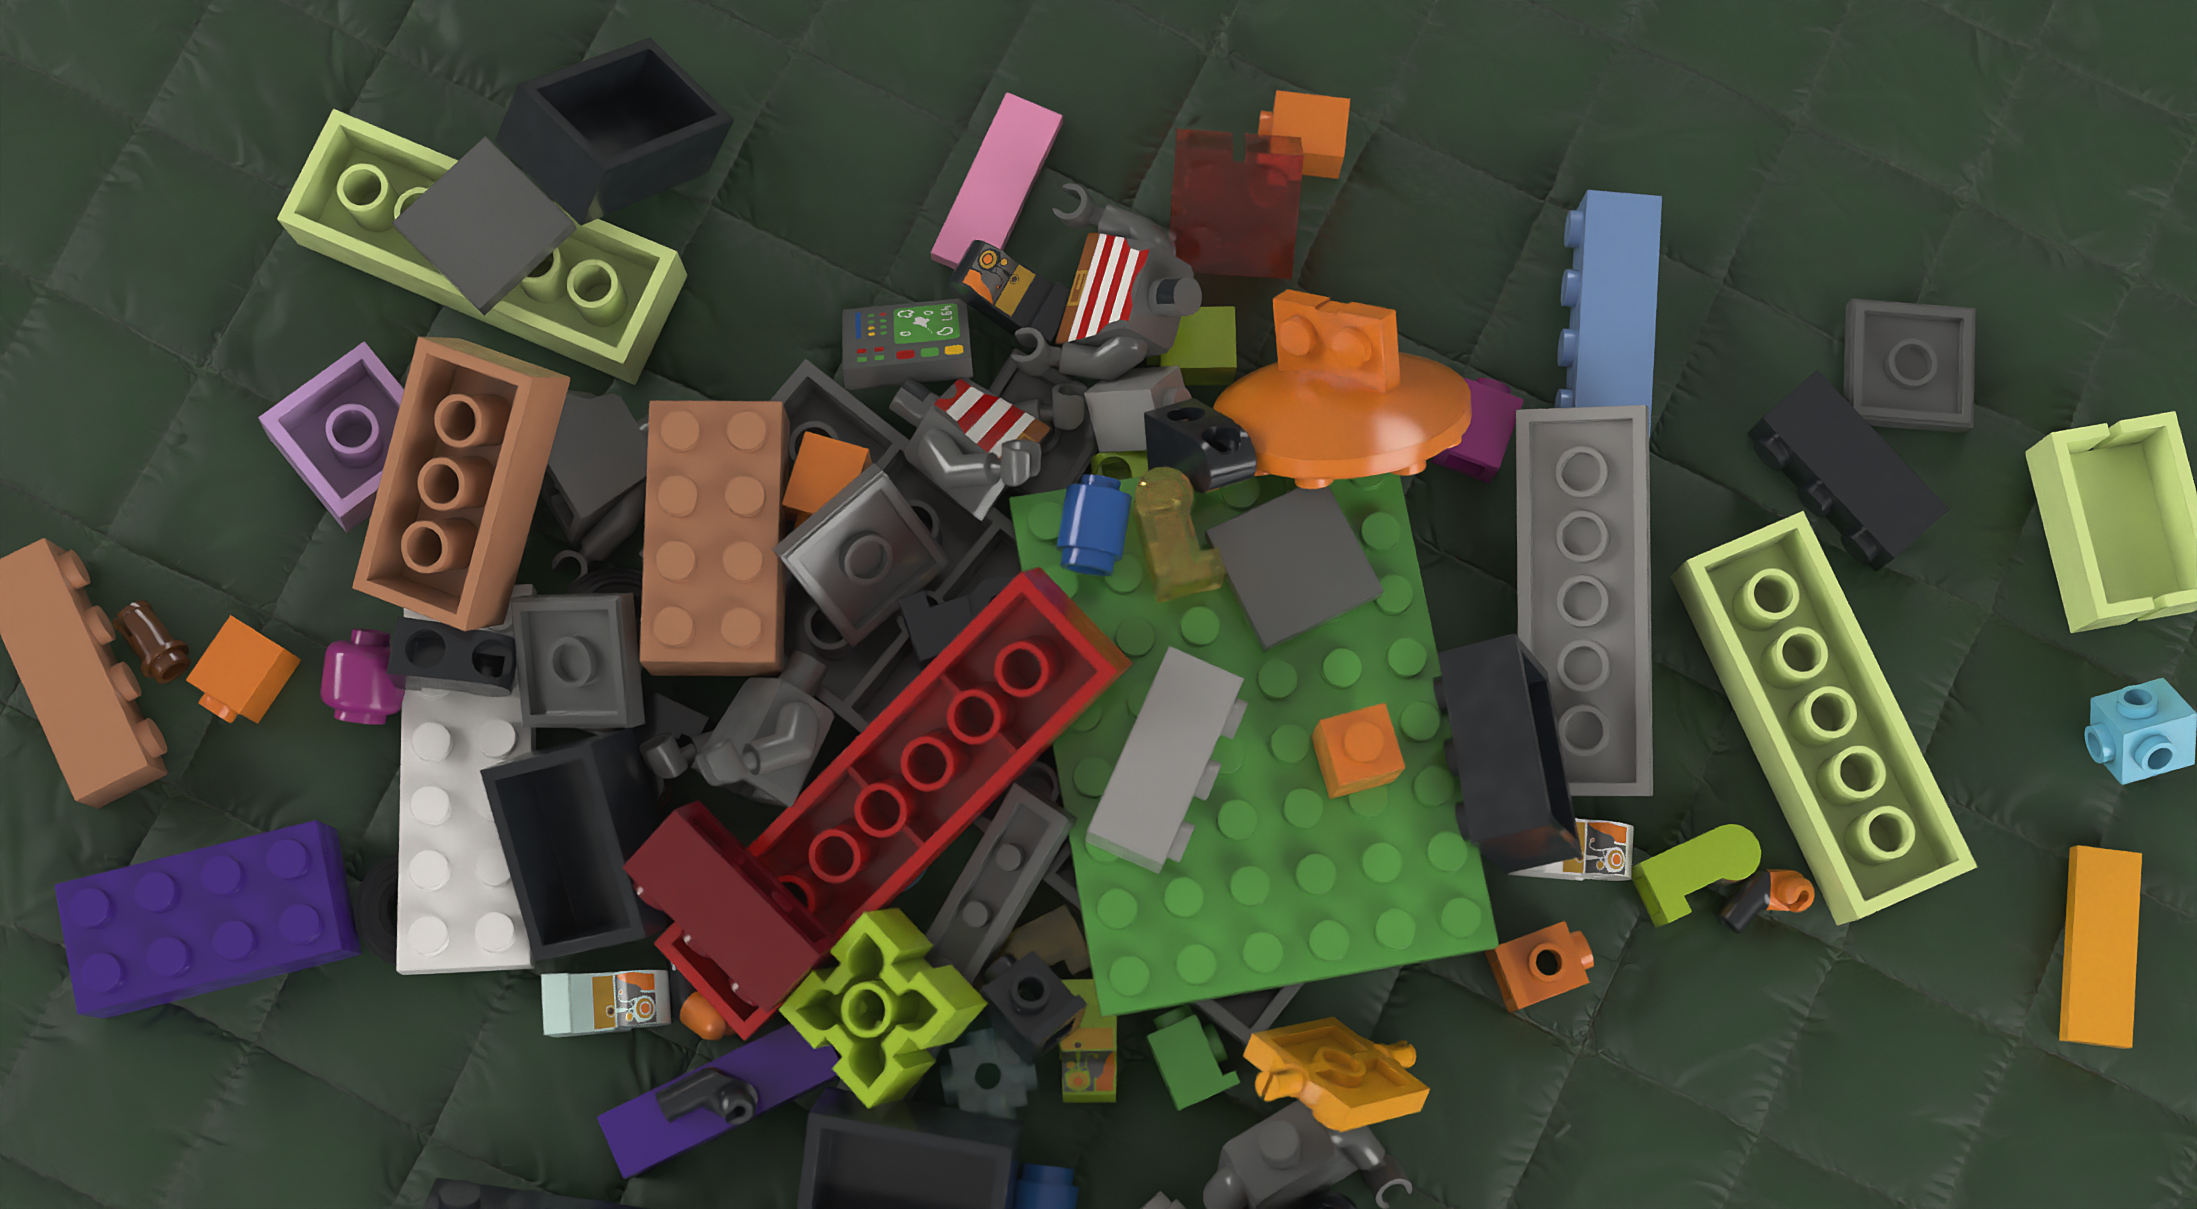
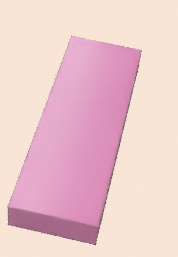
M1006 92L931 251L932 260L955 269L972 240H981L1002 251L1004 250L1063 124V115Z

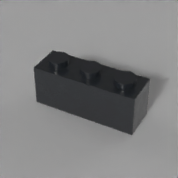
M1818 370L1764 415L1747 433L1755 442L1753 447L1758 457L1772 470H1781L1798 488L1797 495L1802 504L1815 516L1820 518L1826 517L1842 534L1840 540L1846 551L1858 562L1865 565L1869 563L1876 572L1894 560L1950 510Z

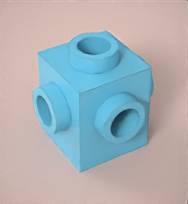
M2164 678L2127 686L2121 690L2091 698L2090 726H2087L2085 729L2086 746L2093 760L2099 764L2103 763L2121 785L2195 764L2197 713Z

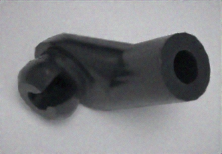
M712 1066L705 1067L655 1093L661 1111L669 1123L699 1108H704L725 1118L726 1123L743 1125L749 1122L755 1115L758 1102L756 1090L746 1079Z

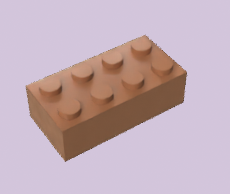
M418 337L352 588L463 631L503 625L571 377L460 338Z
M649 401L640 663L653 676H780L783 671L786 566L772 550L787 537V516L783 510L782 501L788 486L790 421L782 401Z

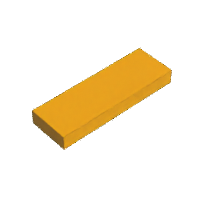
M2080 845L2070 847L2059 1041L2122 1049L2132 1048L2142 853Z

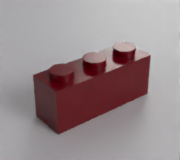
M699 800L674 810L622 867L635 880L633 885L637 894L651 907L664 910L682 928L681 935L687 945L697 954L705 958H712L730 976L729 984L733 991L746 1003L752 1006H760L765 1013H768L787 1000L809 974L829 956L831 949L839 942Z

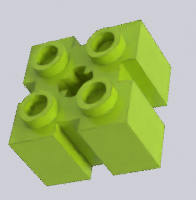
M899 908L864 912L830 951L841 964L837 967L812 971L779 1009L814 1049L833 1045L843 1057L832 1069L868 1108L902 1099L936 1061L926 1048L954 1042L988 1004L953 965L932 968L923 957L934 945Z

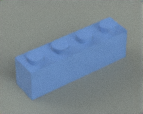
M1587 190L1577 210L1568 211L1565 224L1564 245L1565 247L1574 248L1573 270H1565L1561 287V305L1571 307L1570 327L1569 329L1561 330L1557 354L1558 366L1567 367L1566 389H1558L1555 408L1646 405L1649 407L1650 438L1662 196Z

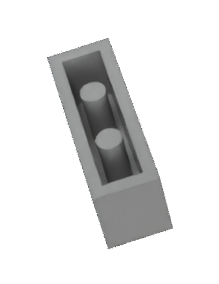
M1168 647L1087 830L1085 842L1158 874L1166 857L1180 862L1195 827L1194 824L1183 820L1192 797L1196 796L1206 801L1222 763L1210 759L1219 735L1231 740L1233 739L1248 705V702L1236 698L1244 678L1175 648Z

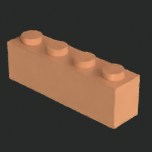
M42 538L0 559V635L75 801L99 809L168 775L167 768L161 758V755L167 752V745L154 721L150 718L144 720L135 701V698L142 694L140 685L130 667L124 661L118 663L109 642L116 639V634L105 612L98 605L92 607L84 586L90 584V577L82 560L75 551H66L46 538Z

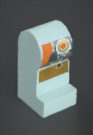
M634 970L588 974H541L544 1035L557 1038L627 1032L633 1028L671 1024L669 973L666 970Z

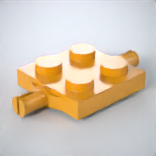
M1335 1017L1252 1033L1243 1057L1263 1071L1259 1073L1255 1083L1260 1097L1265 1095L1264 1100L1272 1101L1288 1095L1296 1097L1312 1110V1114L1318 1122L1340 1132L1419 1112L1430 1091L1429 1087L1405 1070L1413 1066L1416 1060V1051L1412 1044L1406 1046L1408 1043L1406 1040H1400L1388 1045L1383 1043L1375 1044L1356 1034Z

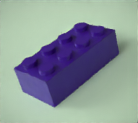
M317 820L54 884L77 1015L109 1018L362 955L337 829Z

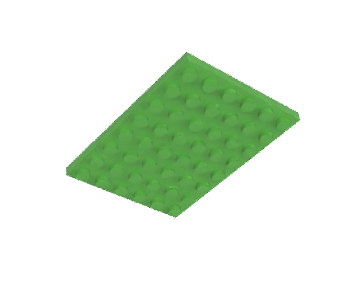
M1173 471L1162 475L1160 473L1119 480L1121 482L1120 491L1132 496L1122 560L1114 563L1113 575L1111 576L1086 575L1060 567L1062 552H1059L1056 547L1066 489L1009 498V508L1021 572L1041 567L1133 663L1052 744L1063 809L1077 817L1068 833V840L1100 1019L1487 951L1499 947L1479 850L1471 844V841L1465 842L1463 840L1456 820L1455 803L1463 801L1460 778L1452 776L1445 757L1444 740L1451 738L1452 732L1449 715L1441 713L1435 698L1433 678L1441 675V669L1400 475L1387 472L1367 477L1334 479L1328 485L1384 590L1382 596L1266 652H1263L1204 536L1207 530L1299 488L1295 484L1294 478L1269 474L1253 476L1249 480L1203 494L1193 489V502L1191 511H1189L1195 532L1192 546L1190 545L1185 525L1187 515H1189L1191 495L1189 500L1186 498V494L1179 489L1181 474ZM1170 646L1244 678L1236 698L1248 702V705L1233 739L1231 740L1219 735L1210 759L1220 762L1222 765L1206 801L1196 796L1192 797L1183 820L1194 824L1195 827L1180 862L1166 857L1158 874L1085 842L1090 823ZM1386 703L1405 769L1392 783L1329 799L1311 739L1312 732L1322 719Z

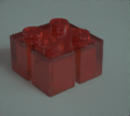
M1176 129L1168 237L1176 246V257L1189 264L1194 273L1292 279L1304 159L1301 137L1245 133V161H1233L1232 132Z

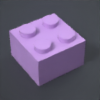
M365 341L258 417L269 439L346 533L372 514L404 389Z

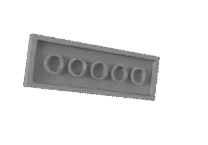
M1646 405L1516 410L1518 638L1548 672L1571 796H1653L1649 407Z

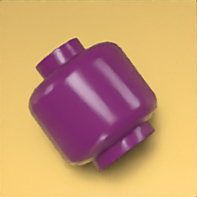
M352 628L351 640H338L327 647L320 698L323 703L335 709V719L353 723L381 725L386 724L387 715L398 713L402 709V701L406 690L394 687L387 675L392 645H390L392 633L373 629Z

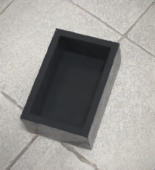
M649 37L518 84L495 141L582 226L708 173L732 126L734 118Z
M1515 633L1438 652L1441 675L1433 678V688L1441 713L1449 715L1452 737L1444 740V751L1452 776L1460 778L1463 801L1455 803V814L1463 840L1465 842L1471 841V844L1479 850L1483 857L1489 858L1506 874L1583 857L1548 672Z
M625 728L524 753L480 770L535 961L644 939L675 922L664 910L651 907L637 894L633 885L635 880L622 868L660 826L632 728Z
M827 1087L809 1112L797 1209H1013L1025 1121L901 1099L868 1108L853 1091Z

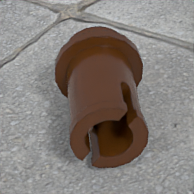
M140 600L126 606L117 614L119 618L113 619V627L121 633L141 660L140 672L146 678H154L158 684H165L175 680L189 668L191 663L187 657L189 647L184 641L175 640L148 601Z

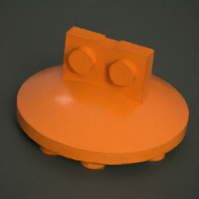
M1289 289L1272 298L1278 362L1257 369L1236 380L1220 394L1213 406L1214 410L1233 419L1249 435L1256 454V471L1254 476L1273 474L1294 478L1295 484L1304 489L1323 488L1330 485L1334 479L1367 477L1387 472L1395 475L1417 474L1426 468L1427 459L1461 443L1462 435L1467 430L1472 418L1471 391L1462 376L1439 362L1398 352L1396 310L1356 302L1346 304L1331 301L1330 297Z

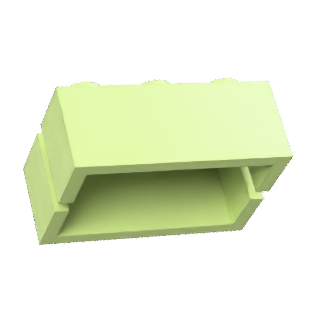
M2175 411L2121 420L2108 428L2107 423L2052 432L2025 452L2070 633L2126 624L2136 618L2138 621H2144L2197 610V492Z

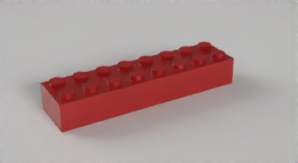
M1041 567L1022 571L795 800L792 807H788L747 849L840 940L864 912L886 909L1133 663ZM676 922L654 942L658 949L744 1041L771 1023L781 1013L779 1009L787 1000L768 1013H765L760 1006H752L743 1001L729 984L730 976L712 958H705L697 954L687 945L681 935L682 928ZM830 953L815 970L825 969L836 957Z

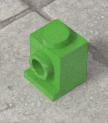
M1189 1004L1153 1019L1158 1031L1148 1035L1145 1039L1177 1111L1240 1083L1235 1071L1224 1076L1222 1075L1218 1063L1228 1058L1219 1035L1212 1023L1201 1027L1196 1014H1193Z

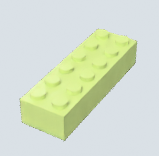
M332 110L277 218L298 244L636 385L688 276L677 251L600 219L581 226L556 201L552 200L574 222L577 230L484 316L392 224L401 213L455 165L458 160L338 110Z
M1804 511L1686 560L1670 577L1836 925L1863 918L1976 868L1977 865Z

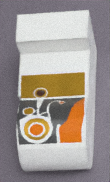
M1576 819L1583 857L1511 872L1508 875L1579 881L1584 879L1631 880L1634 826L1613 821Z

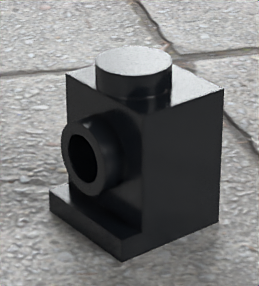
M1033 949L1020 960L1011 952L1005 954L994 962L981 978L986 986L982 988L980 995L988 1003L981 1010V1013L1028 1067L1033 1065L1080 1026L1087 1003L1079 994L1074 996ZM1026 986L1036 997L1037 1001H1025L1019 996L1018 992Z

